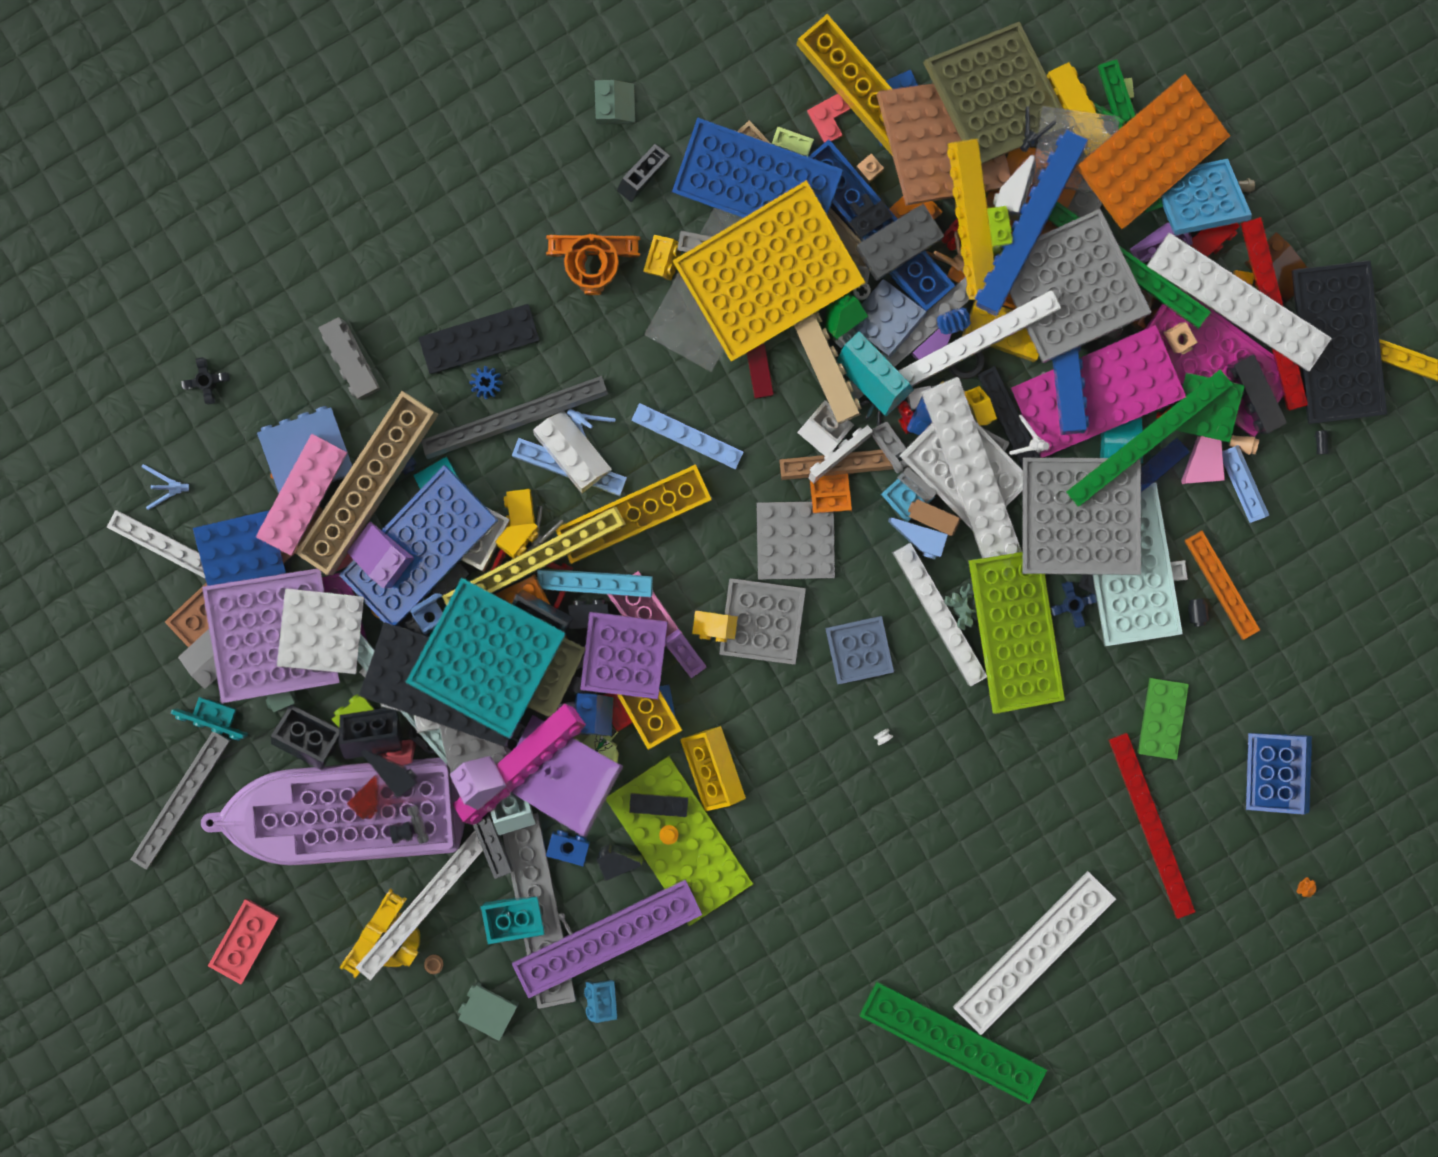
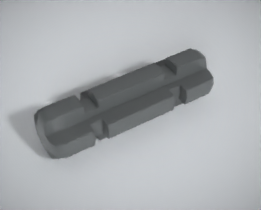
M418 806L409 807L407 811L412 818L411 822L415 834L418 835V843L428 842L429 837L425 833L426 829L421 815L419 816Z

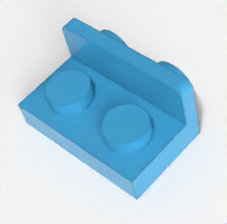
M614 981L586 982L584 994L587 999L586 1015L589 1020L595 1023L616 1020L617 1010Z

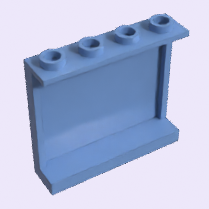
M327 406L316 409V413L310 415L308 412L300 414L298 419L292 421L290 419L282 420L279 422L280 425L272 427V425L262 427L261 432L257 433L279 493L311 434L347 452L333 414V409L331 407L327 408ZM348 453L332 482L345 478L352 468Z

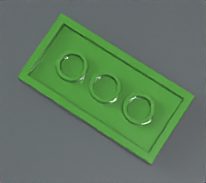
M1149 678L1138 754L1177 760L1189 684Z

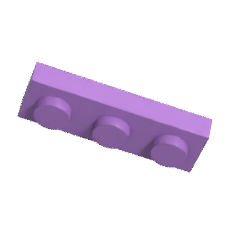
M679 629L665 638V645L691 678L707 668Z

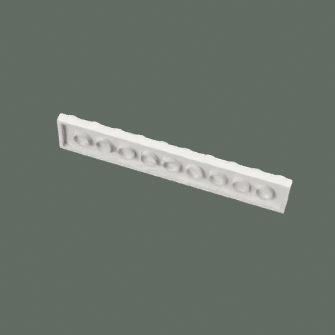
M1171 233L1167 234L1147 267L1307 371L1311 370L1332 339Z
M956 377L921 392L982 558L1022 552L959 378Z
M1087 871L953 1008L982 1035L1116 898Z

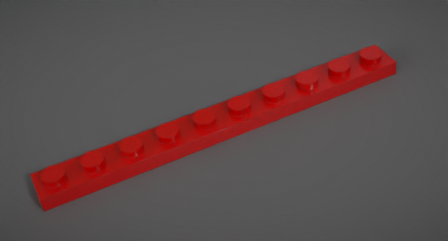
M1262 218L1242 222L1241 227L1257 290L1283 306ZM1272 348L1287 410L1308 405L1298 364Z
M1128 733L1108 739L1175 917L1179 919L1195 912Z

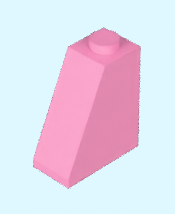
M1198 436L1183 474L1182 484L1223 481L1224 469L1221 440Z

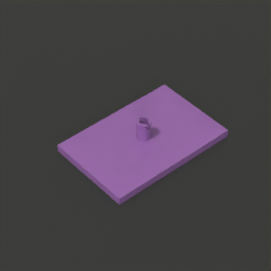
M532 715L517 746L545 721ZM572 737L563 748L553 754L550 760L545 761L539 766L535 773L530 774L524 780V783L512 790L511 793L586 837L623 766Z

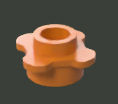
M1308 877L1304 878L1299 883L1296 892L1302 894L1303 897H1311L1316 891L1315 881H1310Z

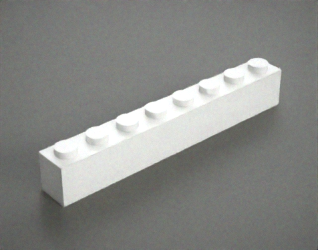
M908 543L892 552L967 684L972 686L987 677L985 671L962 631L957 627L954 617L912 544Z

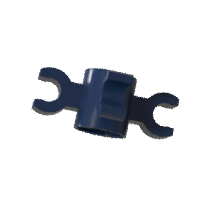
M1072 582L1062 583L1066 598L1063 604L1050 607L1051 615L1055 616L1067 611L1072 614L1075 627L1085 626L1081 611L1085 605L1098 602L1096 595L1090 594L1082 598L1075 596ZM1075 599L1077 607L1071 610L1069 604Z

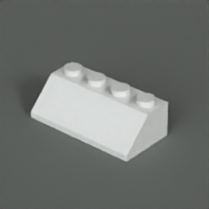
M565 411L547 418L533 429L535 437L581 493L585 492L612 470Z

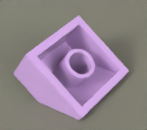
M491 756L464 762L450 774L463 803L477 810L506 787Z

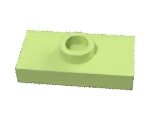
M777 127L772 144L808 157L814 139Z

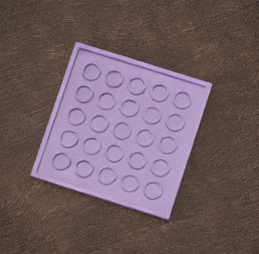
M312 569L202 587L222 703L339 683L338 672L277 666L285 589L324 593L321 570Z

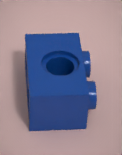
M563 830L553 832L546 856L583 866L590 841H586L587 838L581 835H576V837L569 836V833ZM566 842L572 843L574 850L566 851L564 844Z

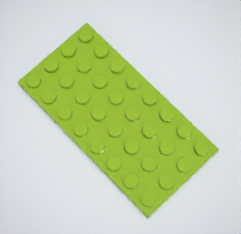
M1023 552L969 561L992 711L995 714L1065 700L1045 574H1022Z
M670 756L607 796L606 801L664 889L686 879L702 912L701 916L687 922L689 926L753 885V882ZM631 793L688 797L687 817L629 813ZM666 825L676 827L679 833L677 841L670 845L663 843L659 837L660 830Z

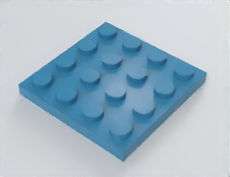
M1228 159L1196 165L1161 196L1163 208L1174 236L1251 220L1252 216Z

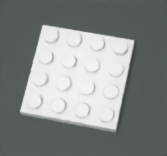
M285 589L277 666L356 674L364 597Z

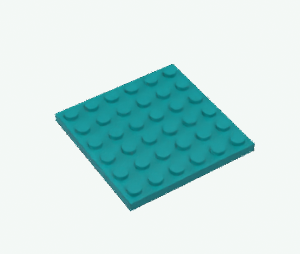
M461 578L406 683L502 735L511 738L566 633Z

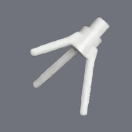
M1019 415V418L1033 436V439L1030 442V446L1010 451V455L1036 450L1039 455L1041 451L1048 450L1049 443L1040 439L1023 415Z

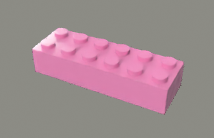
M311 434L256 537L289 555H293L348 452Z

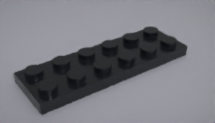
M529 304L418 337L430 375L540 341Z

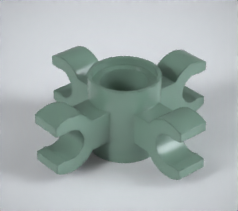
M970 583L967 588L963 586L960 588L961 598L957 593H952V598L945 596V604L953 606L955 614L960 617L957 627L965 630V625L972 627L973 620L971 615L974 619L978 620L973 586Z

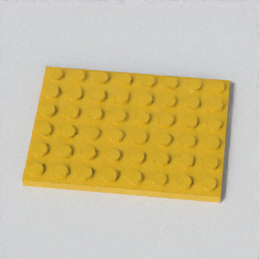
M807 180L673 260L731 362L865 283Z

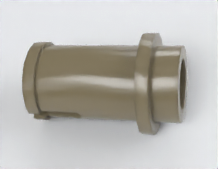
M1247 178V180L1238 181L1242 192H1247V194L1254 192V180Z

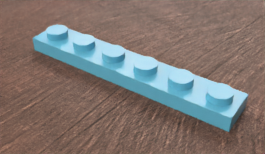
M541 568L537 570V580L541 588L546 590L642 597L652 596L653 576Z

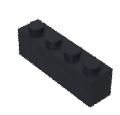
M1246 354L1227 365L1229 377L1235 383L1244 385L1241 398L1245 402V410L1254 420L1253 426L1257 432L1268 434L1287 423L1254 354Z

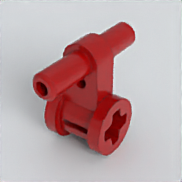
M903 400L897 406L902 417L898 421L904 432L909 434L910 432L907 430V427L915 410L912 411L910 405Z

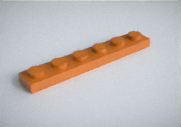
M1199 531L1184 540L1241 639L1244 640L1260 631L1203 531Z

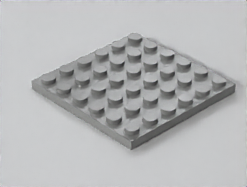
M1100 209L1039 236L1009 293L1016 308H1019L1052 290L1062 308L1026 327L1043 363L1151 314Z
M1023 458L1022 574L1141 575V458L1079 507L1070 499L1066 491L1108 458Z

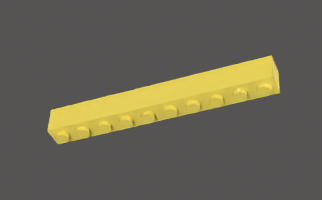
M614 507L470 582L490 593H494L626 524L617 507ZM455 590L442 596L446 605L450 601Z

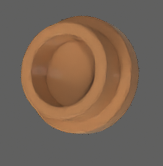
M430 955L424 962L425 970L430 974L439 973L444 966L442 958L438 955Z

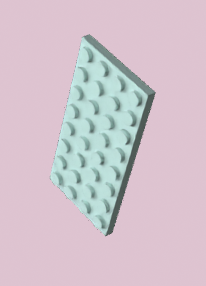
M1157 483L1141 485V575H1093L1105 646L1183 634Z

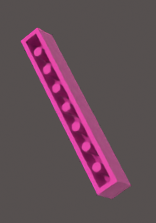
M564 704L496 765L506 787L479 810L464 804L461 797L452 804L463 822L471 825L479 823L485 814L495 809L496 805L502 799L507 798L512 790L522 785L530 774L535 773L539 766L545 761L550 760L557 750L563 748L573 736L581 732V729L586 724L574 707Z

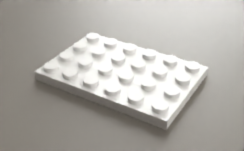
M975 421L1006 507L1023 490V470ZM932 423L900 457L971 528Z

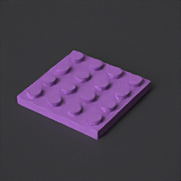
M590 612L580 690L658 699L667 621Z

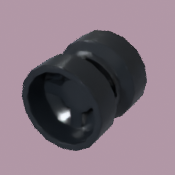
M409 821L403 822L402 825H389L393 844H397L401 840L406 842L413 840Z

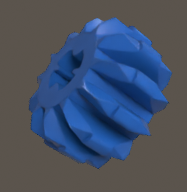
M962 307L950 310L937 317L938 328L945 335L963 330L971 324L969 313Z
M484 366L483 373L480 368H477L479 375L477 376L474 373L471 375L476 381L469 382L471 385H476L471 389L472 392L478 391L477 397L479 398L483 393L484 399H488V393L494 398L496 395L493 391H501L500 388L496 387L503 384L502 381L497 380L501 375L499 373L494 375V368L489 373L487 366ZM485 378L491 380L488 387L482 386V383H484L482 380Z

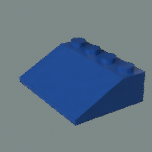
M1248 733L1246 810L1292 814L1309 813L1312 736Z

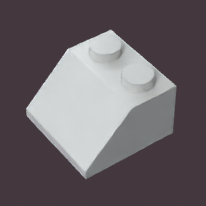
M824 401L797 433L826 456L829 452L833 451L854 424L849 420L839 424L830 404Z

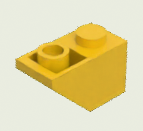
M535 523L509 526L502 532L495 543L500 549L515 559L523 555L527 549V544L530 541L533 542L538 537L539 528Z

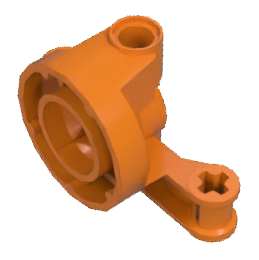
M594 234L583 236H546L548 240L546 256H565L564 264L568 276L573 283L584 291L585 295H601L604 286L611 283L617 274L619 266L618 256L640 257V253H638L639 236H599ZM586 255H598L601 268L597 274H586Z

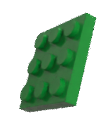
M1186 372L1182 387L1185 395L1190 394L1210 377ZM1232 382V386L1176 429V431L1230 442L1244 385Z

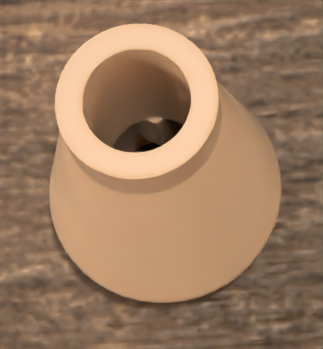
M1232 435L1229 446L1239 445L1242 452L1248 455L1256 454L1259 439H1255L1252 436Z

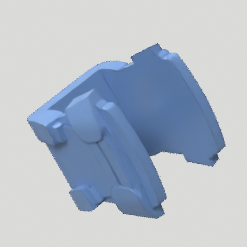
M441 594L430 596L410 610L424 635L434 631L443 614L436 602L442 597ZM427 612H432L435 615V620L431 623L426 622L424 619V614Z

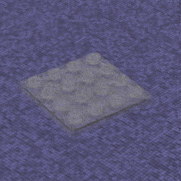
M1043 106L1038 133L1054 120L1057 123L1037 141L1031 184L1038 185L1040 182L1038 176L1042 169L1046 170L1049 164L1046 161L1051 151L1055 153L1058 147L1055 144L1060 134L1064 135L1066 130H1069L1088 139L1087 146L1077 163L1078 165L1118 131L1120 117ZM1075 167L1064 189L1094 193Z

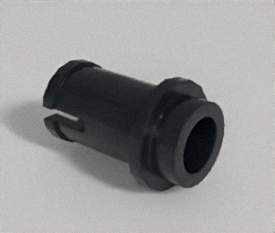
M1327 430L1316 431V435H1314L1316 437V454L1329 453L1328 436L1330 434H1328Z

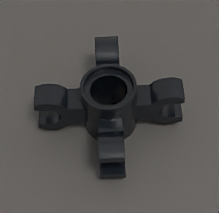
M196 358L199 373L195 376V379L181 381L182 389L189 390L199 387L203 390L205 404H214L215 397L212 389L216 386V383L230 381L229 373L223 372L212 375L208 372L206 358ZM205 376H208L209 383L208 385L203 386L202 379Z

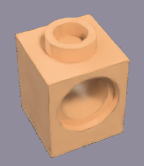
M870 154L856 166L855 170L869 184L882 173L884 168Z
M1186 322L1179 323L1164 332L1174 353L1185 354L1193 349L1192 346L1197 343ZM1179 335L1184 337L1183 344H1180L1178 341Z

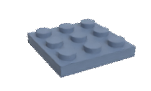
M883 279L861 304L868 317L853 327V329L857 333L860 332L872 345L890 358L926 317L927 312Z
M882 616L825 628L837 684L894 672Z

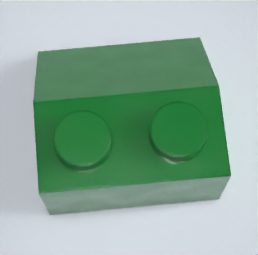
M849 292L827 305L822 326L838 339L866 319L868 315L858 299Z

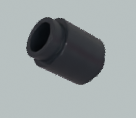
M1205 598L1189 600L1190 623H1194V627L1205 626L1206 622L1209 621L1208 605L1205 603Z

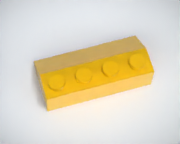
M721 726L680 739L705 811L731 806L746 799Z

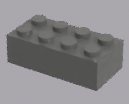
M923 203L858 244L856 250L874 279L878 281L941 241L944 235Z

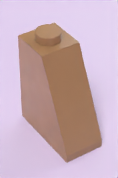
M919 499L916 502L912 501L908 509L910 518L950 536H954L961 521L960 517Z

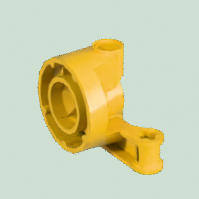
M393 889L388 891L373 918L362 931L357 943L341 964L340 969L347 970L353 974L354 978H357L360 971L356 969V966L381 939L383 933H386L402 915L399 911L407 898H401L393 892ZM418 927L407 937L399 951H395L384 966L399 967L412 964L419 953L420 931Z

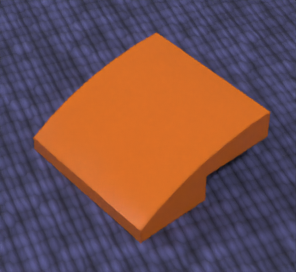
M848 474L822 476L814 484L810 480L813 514L852 511Z

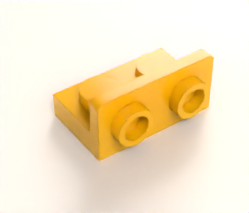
M654 235L643 272L672 280L676 271L673 260L681 254V251L677 250L679 242L671 238Z

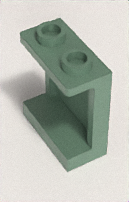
M478 982L476 987L471 986L467 994L470 997L467 1004L462 1003L458 1011L461 1014L458 1020L500 1041L519 1003L513 999L509 1001L482 987L481 983Z

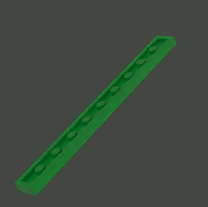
M1057 201L1048 221L1059 228L1080 217ZM1119 246L1138 286L1198 329L1211 312Z
M1221 369L1066 491V494L1077 507L1081 506L1232 386V382Z

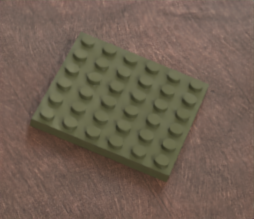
M1020 22L928 58L923 62L961 140L978 139L981 164L1021 147L1025 139V112L1027 106L1030 107V132L1039 133L1054 120L1057 122L1040 138L1071 125Z

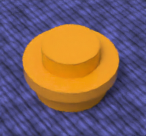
M672 825L662 827L659 833L660 840L668 845L675 843L679 836L678 830Z

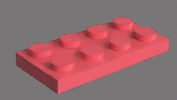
M246 898L208 967L239 984H243L280 916Z

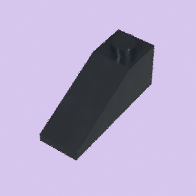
M654 144L622 178L617 191L632 203L670 155Z
M367 749L361 752L397 798L418 783L416 780L418 777L411 768L408 770L406 767Z

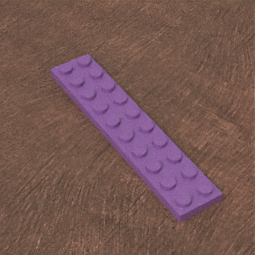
M685 879L512 962V965L527 997L531 998L701 916L702 912Z

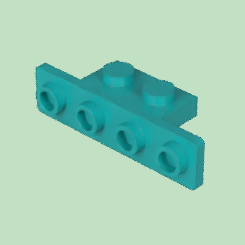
M200 696L193 714L178 708L171 710V714L176 715L175 718L178 720L193 721L195 726L202 728L207 726L212 728L211 731L222 734L224 732L230 734L229 737L232 739L241 740L248 736V733L231 727L237 709Z

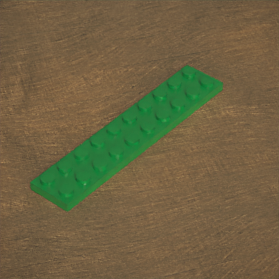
M878 981L873 986L859 1013V1016L1028 1104L1031 1103L1047 1072L1046 1068Z

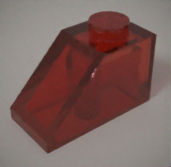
M377 774L347 803L362 820H365L367 817L371 819L378 812L376 808L379 806V776Z

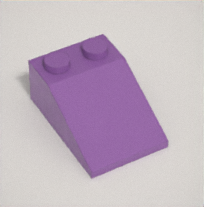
M372 522L367 524L347 551L364 572L382 588H392L414 559L412 555Z

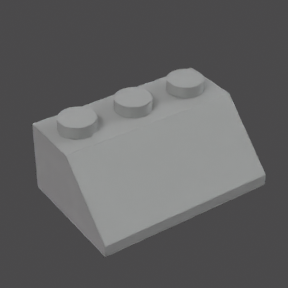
M208 629L178 656L189 674L204 689L217 678L210 631Z

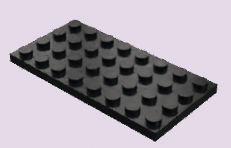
M1371 260L1292 270L1296 315L1332 338L1311 370L1307 371L1302 368L1304 391L1308 404L1306 405L1308 424L1386 415L1387 408Z
M384 622L359 696L507 747L508 737L406 683L430 637Z

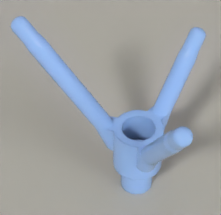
M572 408L567 411V415L571 417V420L575 422V425L585 437L582 426L585 425L590 429L593 428L587 422L588 419L607 422L616 421L615 418L582 414L579 411H574Z
M145 464L142 465V468L169 483V485L151 486V489L169 490V493L146 507L147 510L176 495V493L189 491V484L176 482Z

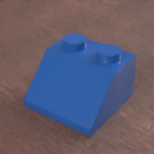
M576 694L574 708L586 724L579 734L611 736L613 697L595 694Z

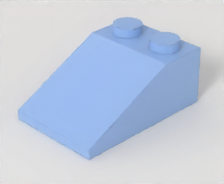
M889 518L888 522L913 546L923 552V556L935 559L936 556L941 557L948 534Z

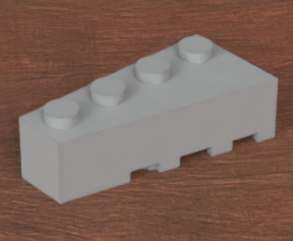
M338 317L318 327L323 335L322 338L325 344L329 346L332 352L333 360L341 368L339 371L343 379L347 380L350 385L348 389L351 395L361 400L381 390L346 321Z

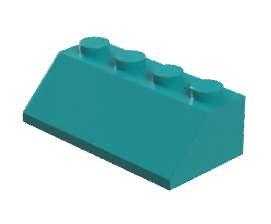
M860 332L855 334L844 345L837 359L838 364L842 363L846 371L845 375L885 416L914 391L911 384Z

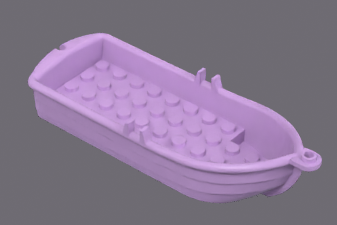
M441 758L414 759L412 763L404 766L408 770L411 768L418 777L416 778L418 783L399 798L395 796L369 763L324 766L323 770L310 767L272 772L255 779L240 789L227 802L221 812L204 815L201 819V827L206 832H222L238 848L260 860L280 865H307L453 853L460 847L465 822L462 821L452 805L460 798V795L450 778L448 765ZM418 806L419 816L421 815L426 829L425 833L429 837L428 842L418 843V835L415 834L411 822L412 818L407 811L409 807ZM209 819L213 820V826L208 824ZM409 821L413 840L407 842L401 840L399 843L393 844L389 825H402L403 822Z

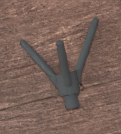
M539 506L536 525L538 526L539 530L542 517V506ZM560 520L543 537L541 535H538V537L533 542H531V546L527 549V551H530L546 543V539L552 533H554L564 523V521Z

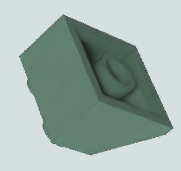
M595 80L597 124L635 123L634 84L617 80Z

